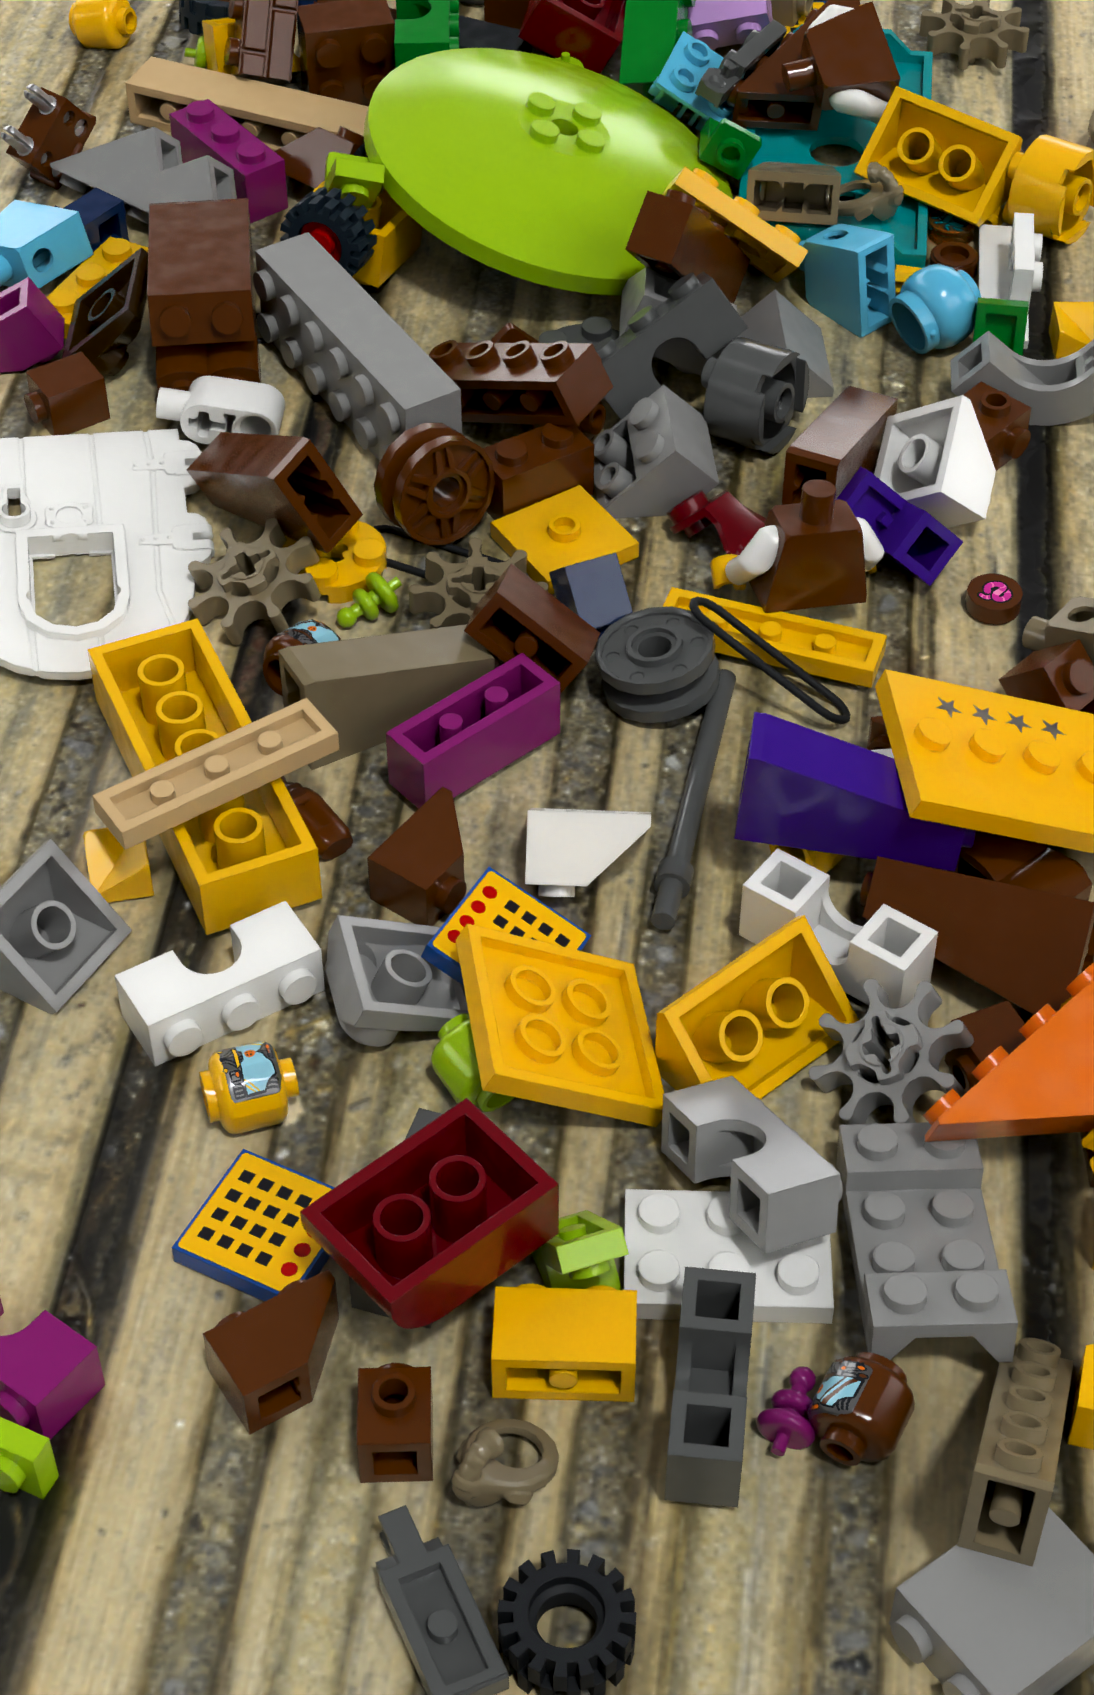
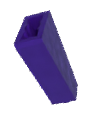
M754 712L740 790L734 839L877 860V856L949 871H955L961 848H972L976 830L909 817L894 758L767 713Z

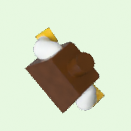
M873 1L856 8L835 4L827 6L804 33L801 48L802 59L782 64L781 69L783 82L788 92L812 87L820 109L824 111L836 110L840 113L866 119L875 124H878L895 87L899 86L900 76Z
M821 479L809 480L802 486L801 503L775 505L770 509L764 527L757 531L740 555L725 554L711 560L713 589L733 584L735 590L742 591L745 590L746 583L749 582L765 613L865 603L867 598L865 572L871 574L877 571L876 564L883 558L884 548L865 519L855 517L846 501L841 499L835 500L836 487L831 482Z

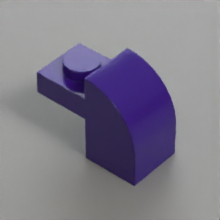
M861 466L837 497V499L848 503L855 517L863 518L869 523L884 548L883 556L929 586H931L963 543L960 538L928 512L907 502L873 473Z

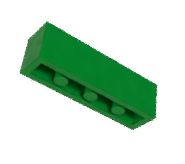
M626 0L619 83L653 101L655 97L649 94L648 90L657 76L659 77L681 33L685 31L693 37L692 23L688 19V8L694 7L696 0Z

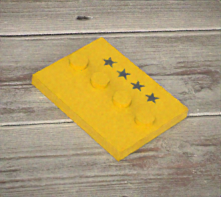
M884 670L875 685L910 818L1094 854V714L897 671Z

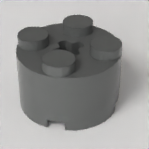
M745 337L734 338L724 348L718 358L710 357L702 370L701 384L704 388H707L702 415L707 422L709 435L770 454L781 451L791 440L797 429L788 426L794 410L803 413L809 390V368L806 360L797 358L800 354L789 349Z

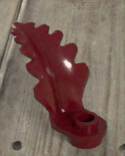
M700 490L666 513L673 523L669 527L671 532L676 534L684 530L688 538L713 523L726 554L735 555L741 554L757 531L764 527L766 522L765 517L742 505L728 490L723 491L708 500L703 490Z

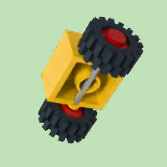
M363 143L353 155L368 158L365 144ZM324 180L284 216L286 219L281 223L280 231L285 232V234L280 238V242L309 232L359 284L372 285L379 288L420 247L423 227L391 198L383 186L372 207L368 208L364 205H352L356 197L350 193L344 199H341L342 189L333 188L327 192V188L324 187Z

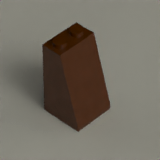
M248 198L149 204L147 299L152 347L255 341L256 290L253 283L254 261Z

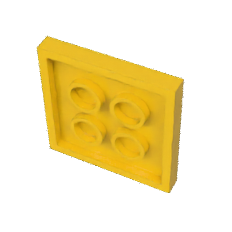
M466 924L456 939L482 1090L656 1127L662 1120L663 1094L665 1093L634 964Z

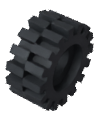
M567 1549V1563L557 1564L554 1550L541 1553V1569L536 1570L530 1560L518 1567L519 1582L511 1577L508 1578L503 1587V1600L499 1599L497 1611L499 1653H503V1663L508 1675L511 1676L518 1672V1687L527 1694L530 1693L536 1684L540 1686V1695H555L556 1691L567 1692V1695H581V1690L588 1689L591 1695H605L606 1680L608 1679L616 1687L624 1678L625 1664L631 1665L634 1656L637 1612H634L635 1598L631 1588L624 1590V1576L616 1567L606 1576L605 1559L595 1554L592 1555L588 1566L580 1565V1550ZM573 1606L589 1612L595 1620L597 1629L588 1643L574 1648H561L550 1645L542 1639L537 1629L538 1621L546 1611L552 1608Z

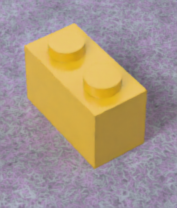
M533 1283L521 1284L516 1287L495 1286L491 1352L492 1398L634 1402L637 1290H617L604 1285L591 1286L586 1289L546 1288L545 1286Z

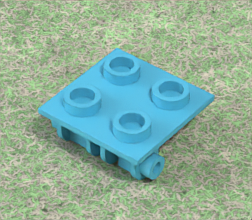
M683 31L659 77L657 76L648 90V93L655 97L653 102L658 103L670 112L674 111L679 102L682 103L676 117L680 119L687 108L691 109L694 112L687 124L692 126L700 115L701 118L695 127L699 131L702 130L709 117L718 122L723 118L730 121L732 119L734 108L729 106L726 101L716 108L713 103L701 95L695 94L699 82L708 68H719L724 57L710 49L703 41L695 39Z

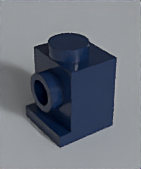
M94 188L63 208L79 211L93 252L110 236L129 241L124 200L99 188Z

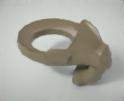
M871 162L867 169L868 179L842 184L840 195L859 189H868L870 191L866 195L854 200L839 201L838 216H855L856 220L861 221L873 214L881 221L888 220L895 215L898 206L901 205L904 198V189L902 185L898 184L893 173L887 167L881 166L878 162Z
M495 1419L484 1423L472 1431L467 1440H464L458 1449L456 1459L460 1462L459 1469L455 1470L452 1476V1490L458 1499L470 1506L487 1507L497 1503L502 1498L510 1503L528 1504L533 1496V1492L545 1487L556 1474L559 1462L556 1444L544 1430L530 1422L516 1419ZM500 1434H517L528 1438L540 1449L542 1459L537 1464L528 1468H513L501 1464L495 1460L504 1452V1443Z

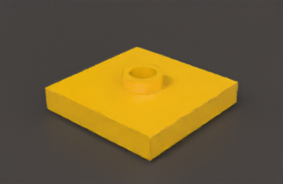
M581 485L490 522L491 537L510 557L517 550L527 552L526 573L536 583L546 582L548 584V592L551 595L555 594L549 572L615 552L617 553L620 565L639 557V542Z

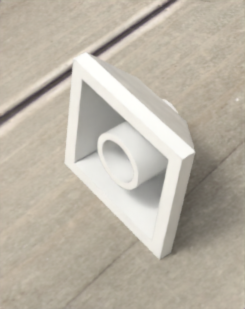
M960 395L888 416L874 475L907 502L928 512L946 528L986 519L996 469L971 400L964 395Z
M552 808L529 809L527 815L525 884L539 885L538 896L575 897V886H588L651 827V812Z

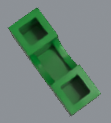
M396 0L395 68L419 56L438 51L459 49V0Z

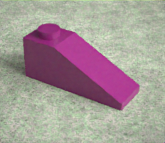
M29 277L0 292V373L23 371L38 362H47L54 358L64 347L65 319Z

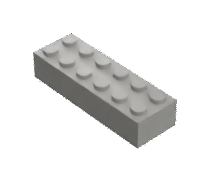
M309 232L255 250L257 272L253 273V283L260 298L261 313L257 315V325L261 336L267 343L272 342L282 353L283 359L289 368H295L302 375L310 391L314 395L319 394L330 406L336 420L339 422L343 421L353 431L359 445L363 449H369L381 461L388 446L404 431L422 423H443L462 434L461 389Z

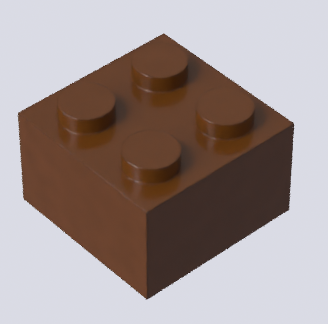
M342 0L298 6L297 27L303 91L369 106L372 95L379 83L395 69V22L387 1Z

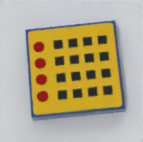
M488 867L428 942L421 957L463 985L456 939L466 924L579 951L585 948L592 935L491 867Z
M243 1149L172 1246L174 1261L260 1300L267 1301L278 1295L288 1284L301 1279L307 1280L319 1274L330 1258L324 1249L304 1230L300 1211L335 1187Z

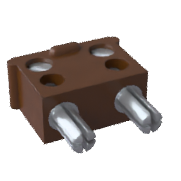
M30 84L26 88L32 93L24 90V96L33 104L19 129L17 130L15 127L8 125L3 129L10 135L1 132V138L9 144L6 153L28 169L31 178L58 190L62 186V183L59 182L62 173L51 168L50 163L82 152L83 146L96 124V116L79 109L63 96L43 87L40 89L37 85Z

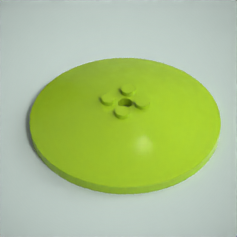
M461 48L438 51L416 57L392 70L379 83L372 95L364 122L363 137L369 162L385 165L383 187L391 198L418 224L444 243L489 267L514 277L561 290L586 294L622 295V290L627 280L646 268L625 250L646 193L651 191L662 195L667 186L684 167L691 171L694 168H699L707 172L718 181L719 186L717 189L733 199L729 183L723 171L699 159L700 139L668 111L647 97L609 77L543 55L497 48Z

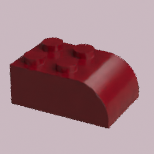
M466 1098L301 1210L300 1216L304 1230L398 1326L405 1329H414L426 1326L444 1317L559 1234V1184Z

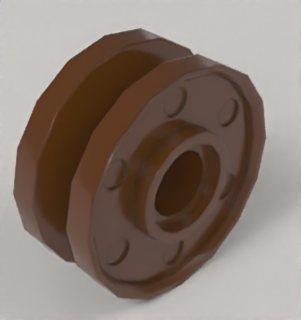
M443 423L419 424L404 431L393 441L379 462L374 482L377 506L387 520L402 528L412 538L426 545H446L464 537L480 522L490 505L495 485L493 463L482 447L468 440L453 428Z

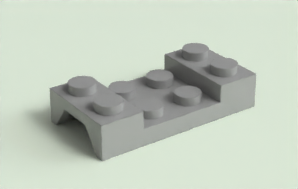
M929 1122L839 1125L836 1165L843 1188L842 1201L867 1352L875 1353L891 1360L915 1338L973 1336L998 1362H1013L1018 1319L1007 1270L999 1269L981 1190L984 1168L977 1139L925 1142V1134L932 1126Z

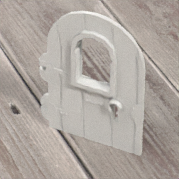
M178 429L148 430L147 432L94 433L93 435L86 433L23 437L22 439L18 437L0 438L1 667L15 673L39 676L40 678L50 680L92 678L87 649L189 621L192 611L188 606V602L190 599L195 598V581L188 570V565L192 561L210 564L211 558L215 554V549L212 541V526L205 517L197 513H188L185 495L194 494L200 490V487L186 469L198 458L202 451L191 441L179 440ZM20 498L21 515L9 516L8 499ZM70 554H89V556L111 555L115 597L114 610L97 622L79 626L52 624L36 615L33 560L55 558V556Z

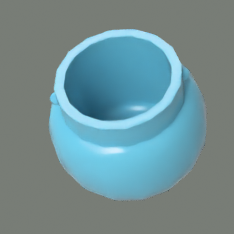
M942 264L928 265L909 276L903 283L900 294L890 300V317L901 338L916 353L923 355L933 348L943 350L964 341L971 335L975 326L977 301L981 294L977 284L967 272L963 270L956 271L952 267Z

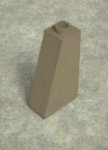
M467 624L289 646L278 650L283 704L285 708L307 698L338 732L339 750L308 764L310 769L314 770L386 742L387 731L499 667L497 656L464 632Z

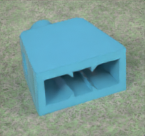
M14 200L0 212V286L11 287L29 277L38 288H41L94 254L79 211Z
M841 223L800 241L799 245L808 250V253L797 269L805 272L806 299L809 305L861 338L892 322L889 302L896 296L894 234Z

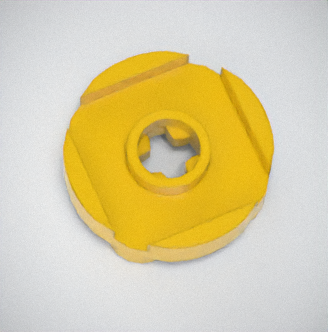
M358 520L328 554L316 549L320 558L319 562L305 567L298 574L310 573L321 595L328 596V603L341 604L353 601L352 594L354 590L362 588L369 592L366 585V576L369 573L376 572L382 576L383 570H387L385 540L374 527ZM285 536L287 541L283 547L291 546L297 541ZM331 558H342V560L335 562Z

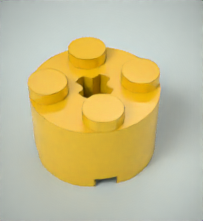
M1040 135L1031 143L1025 153L1016 152L1010 161L1007 175L1012 180L1009 199L1003 209L1002 219L1005 223L1012 225L1014 212L1034 213V233L1043 234V237L1065 244H1072L1085 233L1091 223L1083 219L1089 206L1094 207V149L1051 135Z

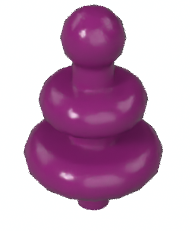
M799 1366L793 1369L789 1378L791 1388L776 1391L771 1398L773 1408L761 1411L756 1419L758 1431L765 1439L773 1443L771 1452L777 1456H784L787 1448L795 1450L808 1448L815 1440V1431L809 1422L807 1414L813 1400L807 1396V1393L815 1386L816 1376L808 1367Z

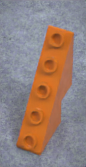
M1094 962L1065 989L1073 997L1057 1012L1049 1004L1042 1007L1019 1029V1032L1026 1038L1023 1043L1010 1054L1002 1046L996 1048L971 1072L979 1081L962 1097L952 1088L923 1115L932 1125L925 1134V1142L1090 1132L1094 1128Z

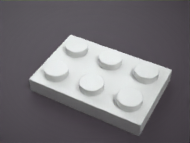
M625 1189L624 1237L629 1255L624 1256V1290H637V1319L680 1320L685 1267L756 1273L753 1322L832 1324L834 1299L830 1234L764 1253L729 1218L730 1191Z

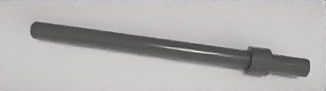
M720 669L719 688L706 704L667 857L659 862L654 880V887L658 893L651 916V923L661 930H669L674 927L681 898L687 896L690 891L694 875V868L690 862L736 682L735 674L727 669Z

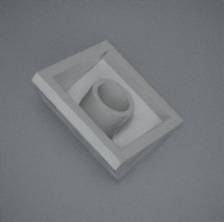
M774 289L741 316L748 328L737 337L753 339L799 353L800 355L797 358L806 360L809 368L807 398L833 397L834 387L821 328Z
M52 839L45 841L0 887V990L49 1014L57 1013L132 931Z

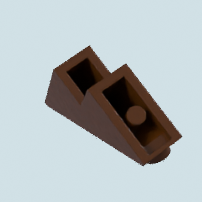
M828 0L820 9L814 8L806 17L804 24L795 33L789 32L783 38L779 48L770 57L764 56L758 62L754 72L745 81L741 80L735 86L727 100V104L734 108L731 121L741 127L817 131L822 109L818 107L812 87L788 92L783 82L782 64L802 59L801 48L804 33L827 6L835 4L856 8L860 6V0Z

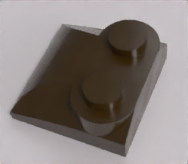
M142 247L75 301L62 358L82 351L103 377L107 374L114 376L125 366L129 358V353L126 351L127 347L137 337L141 329L147 301L148 252Z

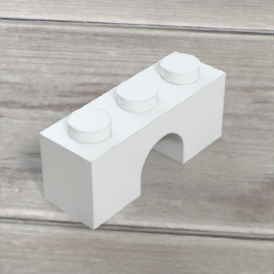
M777 848L743 884L739 935L758 944L795 917L805 915L845 993L869 1005V997L863 988V984L868 979H875L888 995L889 1008H901L907 1005L914 998L918 984L922 981H931L938 931L886 904H883L864 926L850 922L837 911L830 899V875Z
M286 901L230 925L235 963L224 971L213 974L193 972L186 968L174 951L171 950L115 975L122 1017L155 1067L176 1057L188 1055L198 1047L233 1031L248 1028L266 1016L291 1005L303 1003L311 996L325 990L321 948Z

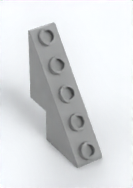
M151 127L50 163L51 168L62 173L59 180L60 183L82 194H85L88 186L93 189L99 188L124 200V203L130 205L127 214L149 224L150 203L237 199L232 168L209 155L183 163L180 141L156 127Z

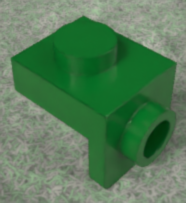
M709 117L700 131L699 159L739 180L761 148L762 139L726 118L718 122Z
M978 297L973 342L987 331H990L1008 348L1022 356L1029 301Z

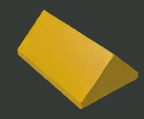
M896 86L854 173L857 176L868 179L867 169L869 163L878 162L893 173L898 184L902 185L904 189V196L980 227L1009 199L1012 180L1007 175L1008 166L1014 154L1021 151L1023 139L1019 135Z
M805 915L795 917L657 1013L656 1060L660 1077L675 1090L733 1076L755 1097L762 1099L840 1042L832 1040L819 1025V1019L823 1014L829 1013L837 1021L845 1024L859 1021Z

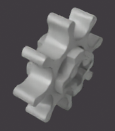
M868 979L864 982L863 988L869 997V1008L861 1020L845 1024L837 1021L829 1013H825L820 1017L819 1025L832 1040L843 1042V1050L834 1062L828 1065L811 1067L809 1077L824 1093H828L841 1085H853V1093L850 1100L839 1111V1116L846 1125L865 1124L868 1115L874 1109L884 1105L894 1106L893 1117L895 1123H916L913 1117V1106L921 1094L931 1090L942 1091L946 1094L952 1088L961 1097L965 1094L963 1087L952 1074L939 1071V1064L947 1052L957 1048L972 1046L974 1038L961 1020H954L941 1028L928 1027L931 1014L942 1004L941 997L930 982H920L914 998L907 1005L893 1009L888 1007V995L878 981ZM893 1041V1043L895 1044V1046H893V1047L891 1048V1045H890V1044H891V1042ZM891 1066V1072L887 1070V1067Z

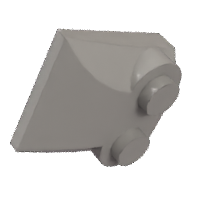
M337 915L328 933L325 971L339 1023L354 1041L374 1047L385 1046L393 1042L399 1031H439L452 1018L468 1013L464 986L421 957L426 945L440 927Z

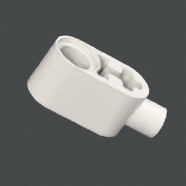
M210 375L201 376L191 383L189 391L160 387L156 404V418L180 421L184 434L191 440L202 444H210L220 432L278 435L285 410V400L281 392L269 384Z

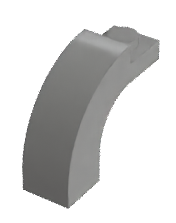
M987 331L950 360L951 392L956 396L963 395L982 381L1032 407L1029 425H1060L1094 414V339L1077 352L1066 357L1053 360H1036L1015 353L990 331Z

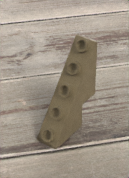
M1022 1338L1019 1340L1018 1346L1014 1348L1013 1362H999L957 1544L959 1547L1032 1567L1055 1484L1074 1362L1073 1360L1061 1358V1349L1051 1342L1037 1338Z

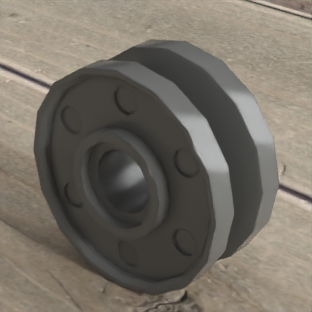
M672 606L646 608L627 614L611 624L598 639L595 652L597 666L602 675V690L609 708L626 719L642 723H659L689 716L706 705L719 688L721 674L719 662L714 654L716 646L714 634L703 626L690 610Z

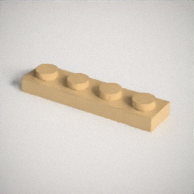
M305 698L92 795L95 813L124 850L338 751V732L316 707Z

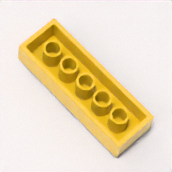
M198 618L87 649L96 701L132 777L252 723ZM281 777L159 834L206 935L228 929L231 924L283 901H286L291 908L322 899L318 848Z

